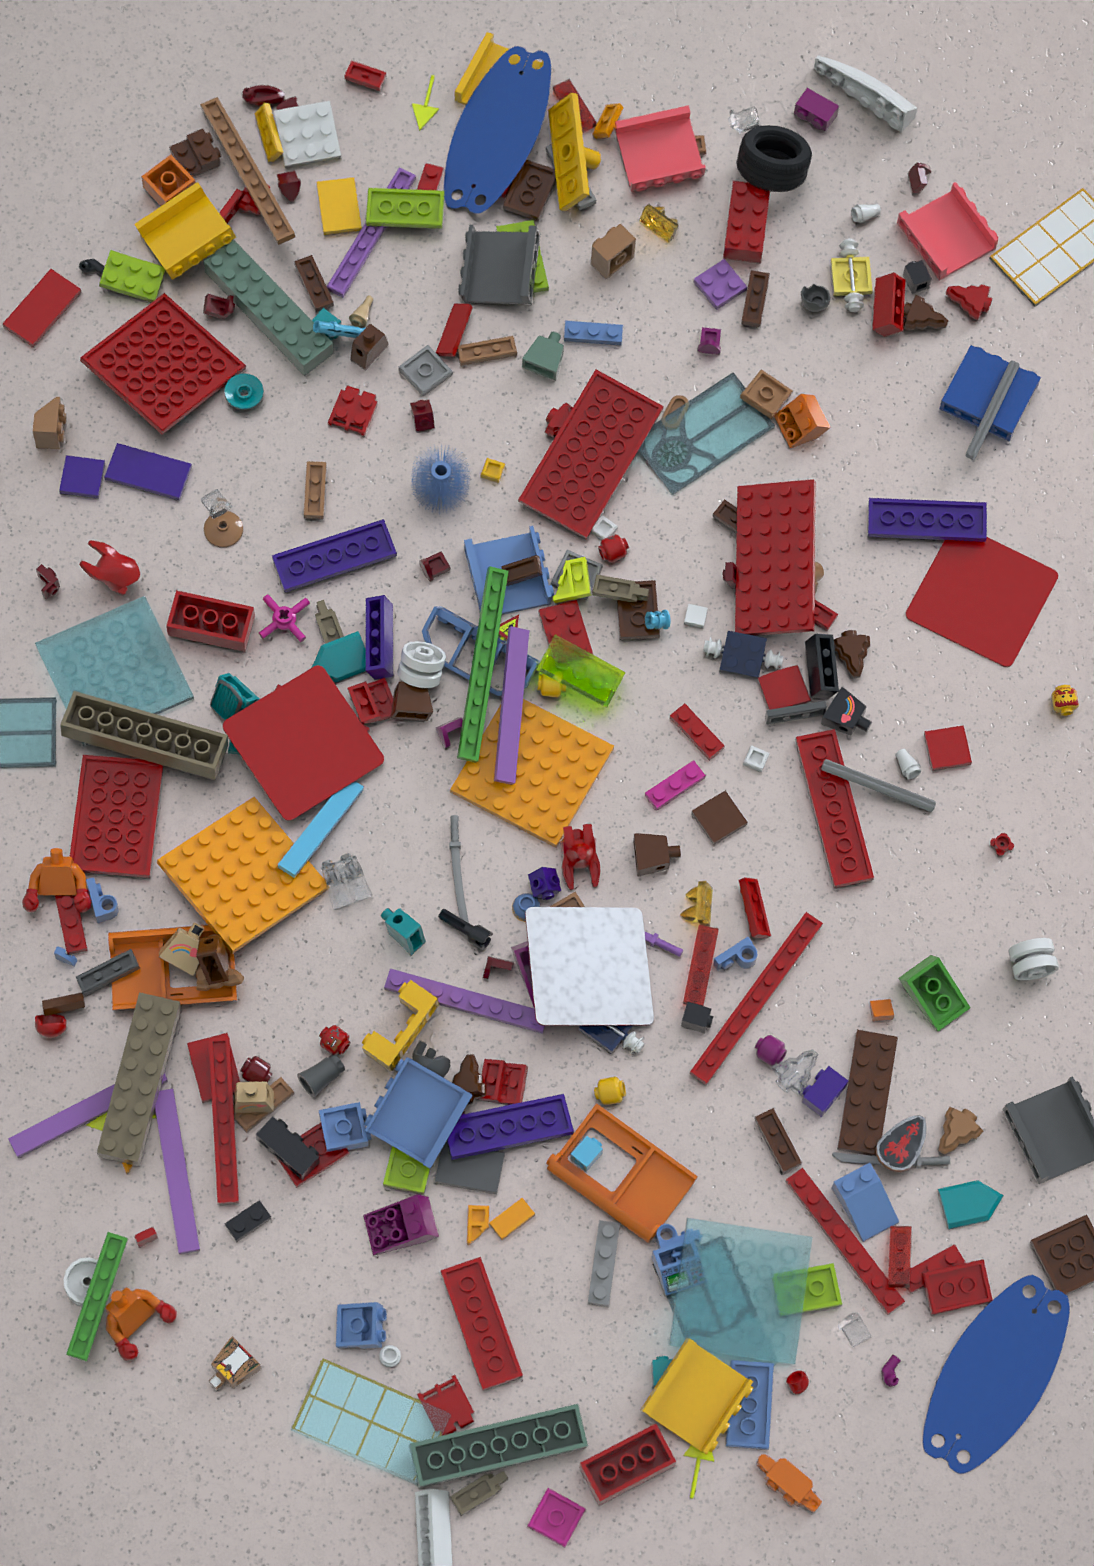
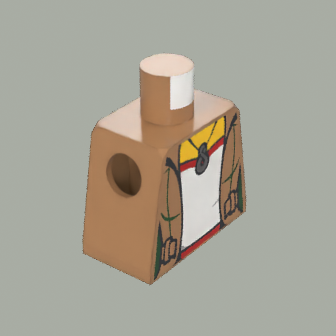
M232 1336L211 1364L217 1373L209 1380V1383L216 1390L225 1382L232 1388H235L260 1371L261 1365Z

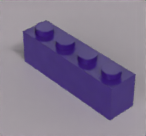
M385 595L366 598V672L374 680L393 677V604Z

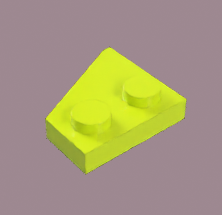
M586 557L566 560L563 574L558 581L559 586L556 595H553L554 603L592 596Z

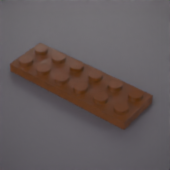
M857 1029L837 1150L876 1156V1146L883 1134L898 1037Z

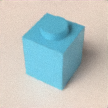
M586 1136L571 1153L570 1160L587 1172L602 1155V1144L593 1137L591 1139Z

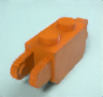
M766 1454L759 1456L756 1463L757 1467L766 1474L764 1479L767 1481L766 1485L774 1492L778 1490L784 1495L782 1497L784 1501L791 1506L793 1504L797 1507L801 1505L812 1513L818 1509L822 1501L812 1491L813 1483L810 1478L786 1458L779 1459L776 1462Z

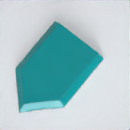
M359 631L321 645L312 667L322 666L335 683L366 671V648Z
M979 1180L938 1189L948 1230L989 1221L1004 1196Z

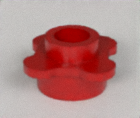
M1001 833L996 839L992 838L990 841V845L996 849V854L999 856H1003L1006 851L1014 849V843L1011 842L1006 833Z

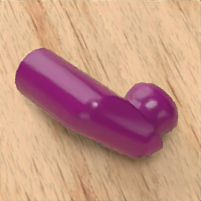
M895 1355L889 1358L881 1370L884 1383L889 1387L896 1386L899 1382V1379L896 1378L895 1368L901 1360Z

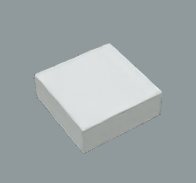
M602 515L594 525L591 533L602 540L612 536L618 529V526Z
M688 604L684 624L704 628L708 608Z
M751 745L743 765L762 772L770 753Z

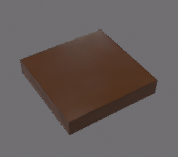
M726 790L691 812L713 845L748 824Z

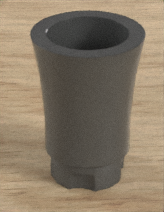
M335 1054L298 1073L297 1077L307 1093L315 1098L323 1088L345 1071V1066Z

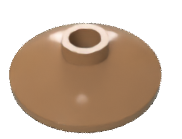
M218 511L211 514L205 521L204 534L212 545L223 548L230 547L236 544L242 537L243 524L241 519L233 512ZM221 524L227 525L225 528L219 527Z

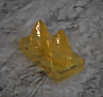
M650 204L644 207L639 220L668 242L674 238L679 226L677 219L665 216V207H653Z
M698 881V886L686 893V897L690 901L697 903V905L687 908L680 914L684 919L698 922L702 927L710 926L713 887L707 881Z

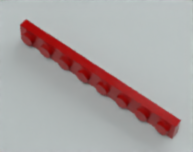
M208 1038L218 1204L239 1203L230 1038Z
M801 1168L787 1178L785 1182L885 1313L889 1315L903 1305L905 1300L807 1172Z

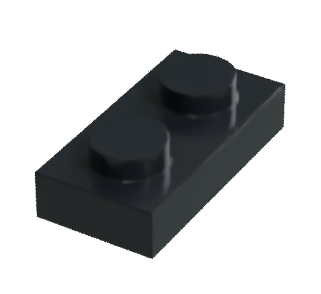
M259 1200L227 1221L225 1226L235 1241L238 1242L272 1218Z

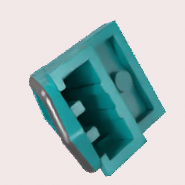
M230 673L219 675L210 701V707L225 721L260 698L236 676L233 677Z

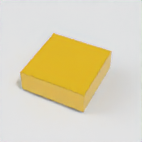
M486 458L481 478L499 483L505 463Z

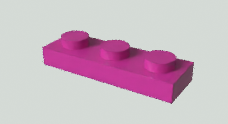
M693 760L645 792V797L657 811L705 779L706 775Z

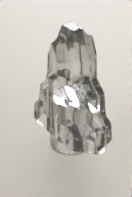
M812 1049L801 1053L797 1058L790 1057L784 1062L780 1061L779 1064L773 1065L771 1069L778 1077L776 1080L777 1085L787 1093L792 1090L802 1096L803 1091L807 1087V1082L811 1078L810 1071L816 1064L818 1053Z

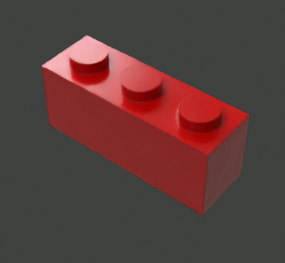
M895 272L878 277L875 280L872 325L873 330L883 337L903 331L906 280Z

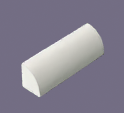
M427 1489L415 1492L419 1566H452L449 1491Z

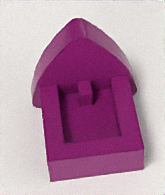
M702 327L701 340L697 351L706 354H720L721 329Z
M457 717L436 727V731L445 748L451 746L447 733L462 726V717Z

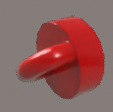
M795 1371L786 1380L794 1394L804 1392L809 1385V1379L804 1371Z

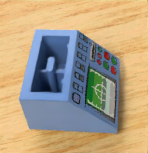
M693 1237L652 1252L651 1257L666 1296L706 1283L701 1259Z

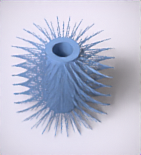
M441 444V461L439 450L430 456L431 458L425 455L430 461L426 460L425 463L423 462L417 470L413 468L415 473L412 471L411 474H417L416 476H411V482H416L415 484L412 483V490L417 488V492L420 494L421 492L422 494L425 493L426 496L429 494L430 502L428 505L436 503V509L439 496L442 499V507L444 509V504L451 505L452 499L454 500L455 497L459 499L456 496L458 493L460 495L463 491L469 490L468 487H470H463L470 485V481H464L466 480L465 477L469 478L470 476L463 475H469V471L464 470V466L461 464L459 466L457 464L459 461L452 464L453 459L449 455L445 456V450L442 461Z

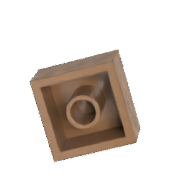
M621 223L616 227H611L604 237L598 238L593 242L591 265L605 279L609 278L634 258L636 238Z

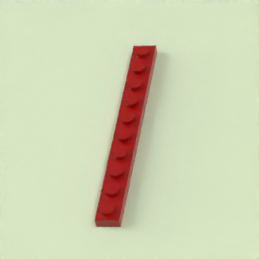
M807 912L803 915L691 1069L690 1075L707 1086L823 925L821 921Z

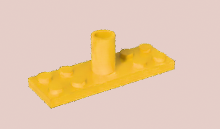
M570 93L548 109L559 210L567 211L590 195L586 168L594 170L601 161L600 152L584 147L578 94Z

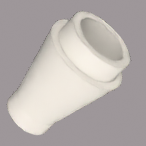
M858 204L851 209L853 221L859 223L881 214L879 204Z
M901 749L895 754L904 777L913 779L921 773V765L906 749Z

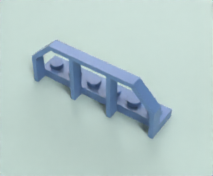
M434 606L422 629L424 641L432 644L428 631L436 615L439 621L445 624L450 622L455 625L454 629L464 635L450 662L445 661L444 666L469 680L470 674L454 665L470 635L476 641L478 626L442 606ZM500 638L497 641L494 665L500 653H506L507 642ZM527 654L526 669L529 672L525 678L524 689L528 687L535 671L541 670L544 664ZM490 686L491 693L502 696V691Z

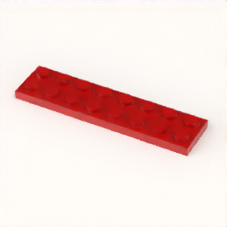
M835 729L797 736L795 741L834 888L874 880L849 780L821 769L825 759L845 766Z

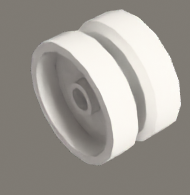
M415 641L405 644L398 666V677L403 682L415 687L432 688L440 683L442 668L445 664V652L441 648L427 642Z
M1030 939L1009 948L1010 961L1016 963L1012 968L1016 980L1039 979L1058 971L1057 958L1052 955L1055 949L1051 939Z
M90 1257L80 1258L73 1262L65 1272V1291L69 1299L78 1306H83L89 1285H85L83 1281L86 1282L87 1278L92 1279L97 1259Z

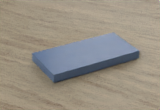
M731 1360V1368L754 1382L751 1385L753 1390L747 1398L743 1397L739 1403L742 1405L736 1416L732 1415L728 1420L730 1425L726 1432V1447L769 1450L774 1363Z

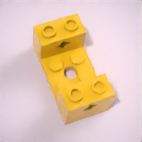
M412 980L408 984L404 982L398 991L400 993L398 996L400 1003L414 1013L407 1020L406 1024L408 1026L405 1031L401 1030L395 1037V1045L376 1031H373L372 1034L368 1033L362 1041L364 1053L391 1072L439 1006L438 998Z

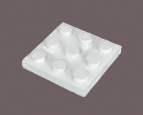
M330 101L274 111L277 131L283 149L282 155L285 167L341 158Z

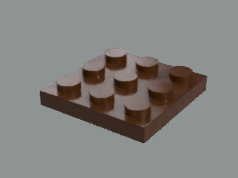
M1087 1214L1030 1241L1054 1290H1059L1067 1295L1094 1282V1227Z

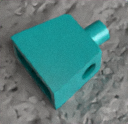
M390 908L382 912L381 918L385 920L389 935L412 956L426 942L421 925L400 908L395 912Z

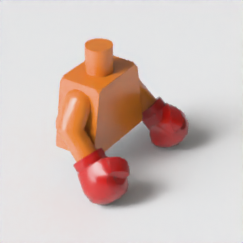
M60 848L51 849L50 857H44L43 862L37 864L30 875L29 886L22 900L23 908L30 913L36 912L39 907L38 895H76L74 905L77 911L81 913L87 912L91 909L92 905L86 886L85 873L78 864L74 863L72 857H63V851Z
M128 1287L122 1291H114L111 1294L112 1301L105 1308L108 1314L106 1317V1330L115 1341L120 1357L125 1361L137 1358L139 1353L137 1346L130 1344L127 1338L152 1314L157 1311L165 1323L174 1322L177 1316L174 1306L159 1300L150 1291L144 1289L132 1291Z

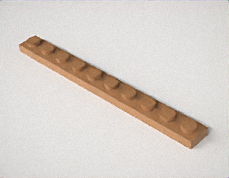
M216 97L200 104L202 111L277 244L280 245L296 238L292 227L219 98Z

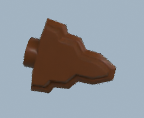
M915 295L912 303L906 302L904 306V318L906 319L904 329L912 331L916 328L924 330L927 327L941 329L946 328L949 320L941 313L934 311L932 305L925 302V298Z
M847 630L841 633V637L834 639L835 652H837L839 660L845 662L849 674L853 678H859L864 667L863 659L867 657V649L870 647V636L858 635L856 630Z
M467 1054L460 1065V1071L454 1075L452 1083L473 1094L468 1104H472L474 1099L486 1096V1085L483 1083V1076L478 1073L479 1065L474 1054Z

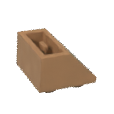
M55 397L34 413L33 436L36 448L60 450L61 442L64 443L65 432L63 431V425H66L67 415L65 413V405L61 404L60 397Z

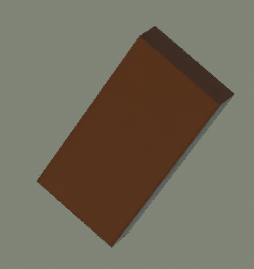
M538 555L501 566L503 570L508 571L506 586L543 575Z
M83 993L43 1000L44 1016L84 1008Z

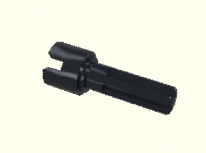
M442 909L438 917L442 921L468 936V942L479 949L484 950L491 942L489 936H492L493 933L479 924L473 926L446 909Z

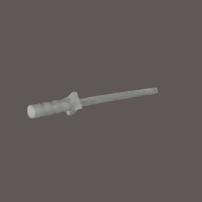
M452 815L450 816L451 842H449V849H451L456 899L460 918L469 923L460 865L459 816Z
M832 1153L835 1158L842 1162L882 1165L877 1156ZM919 1154L913 1166H916L918 1169L921 1168V1165L950 1164V1156L921 1157V1154Z

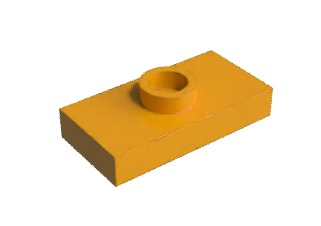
M620 103L605 106L592 133L595 139L609 138L615 127V121H618L624 108Z

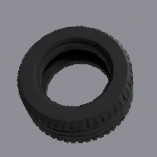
M763 125L754 127L745 133L740 144L736 165L741 176L753 186L772 192H787L796 189L806 180L812 152L807 141L798 133L780 126Z

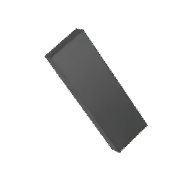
M819 701L766 710V724L824 715L827 708L826 702Z
M130 949L76 976L82 993L86 996L140 969V966L133 951Z

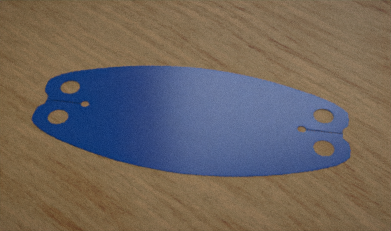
M512 47L496 61L473 92L458 120L448 151L444 177V199L448 207L457 209L463 206L467 207L470 212L477 214L486 211L503 194L522 168L536 142L547 109L551 83V60L547 52L536 51L530 53L523 47ZM514 54L519 55L520 61L517 64L512 65L509 63L510 56ZM541 59L544 63L542 68L538 70L533 69V61ZM476 184V187L472 189L471 185ZM457 189L462 190V198L454 200L451 196L452 192ZM478 195L486 196V202L483 205L475 203V198Z
M1028 1275L1006 1288L978 1314L952 1349L933 1391L923 1432V1446L928 1455L934 1458L942 1457L948 1461L949 1467L952 1470L963 1474L985 1462L1016 1433L1041 1399L1057 1365L1069 1320L1070 1305L1067 1295L1059 1290H1049L1039 1277ZM1026 1285L1034 1286L1036 1289L1035 1296L1032 1298L1025 1297L1022 1292L1023 1287ZM1056 1300L1061 1304L1059 1313L1053 1314L1048 1310V1303L1050 1301ZM1032 1309H1036L1037 1313L1033 1314ZM935 1434L944 1436L945 1444L942 1447L937 1448L932 1444L931 1439ZM956 1434H961V1438L957 1439ZM966 1450L970 1453L971 1458L968 1463L963 1464L958 1461L957 1454L959 1451Z

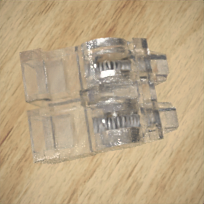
M347 853L340 857V861L333 863V861L327 860L322 862L321 870L333 910L350 905L352 903L350 897H352L354 903L372 897L371 890L355 855L351 856L350 853Z

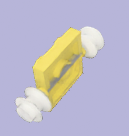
M845 239L839 245L842 249L840 255L844 258H831L834 296H845L844 300L848 302L845 308L850 312H858L864 307V303L861 302L863 295H871L873 291L870 258L855 257L859 254V250L856 249L858 242L853 239Z

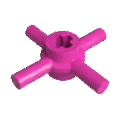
M269 594L265 595L263 601L274 612L272 616L273 622L259 632L260 637L264 639L278 628L290 630L300 642H303L306 636L295 625L296 614L310 604L309 600L304 598L292 608L287 606L279 607Z

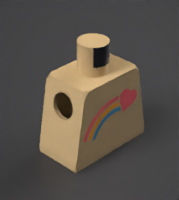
M193 923L189 931L179 928L158 952L159 957L194 976L199 964L196 957L199 937L204 928L197 923Z
M238 1082L234 1091V1113L274 1112V1091L267 1082Z

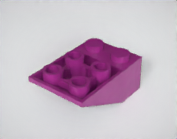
M416 1194L363 1215L373 1255L418 1245L439 1237L430 1200L427 1196Z

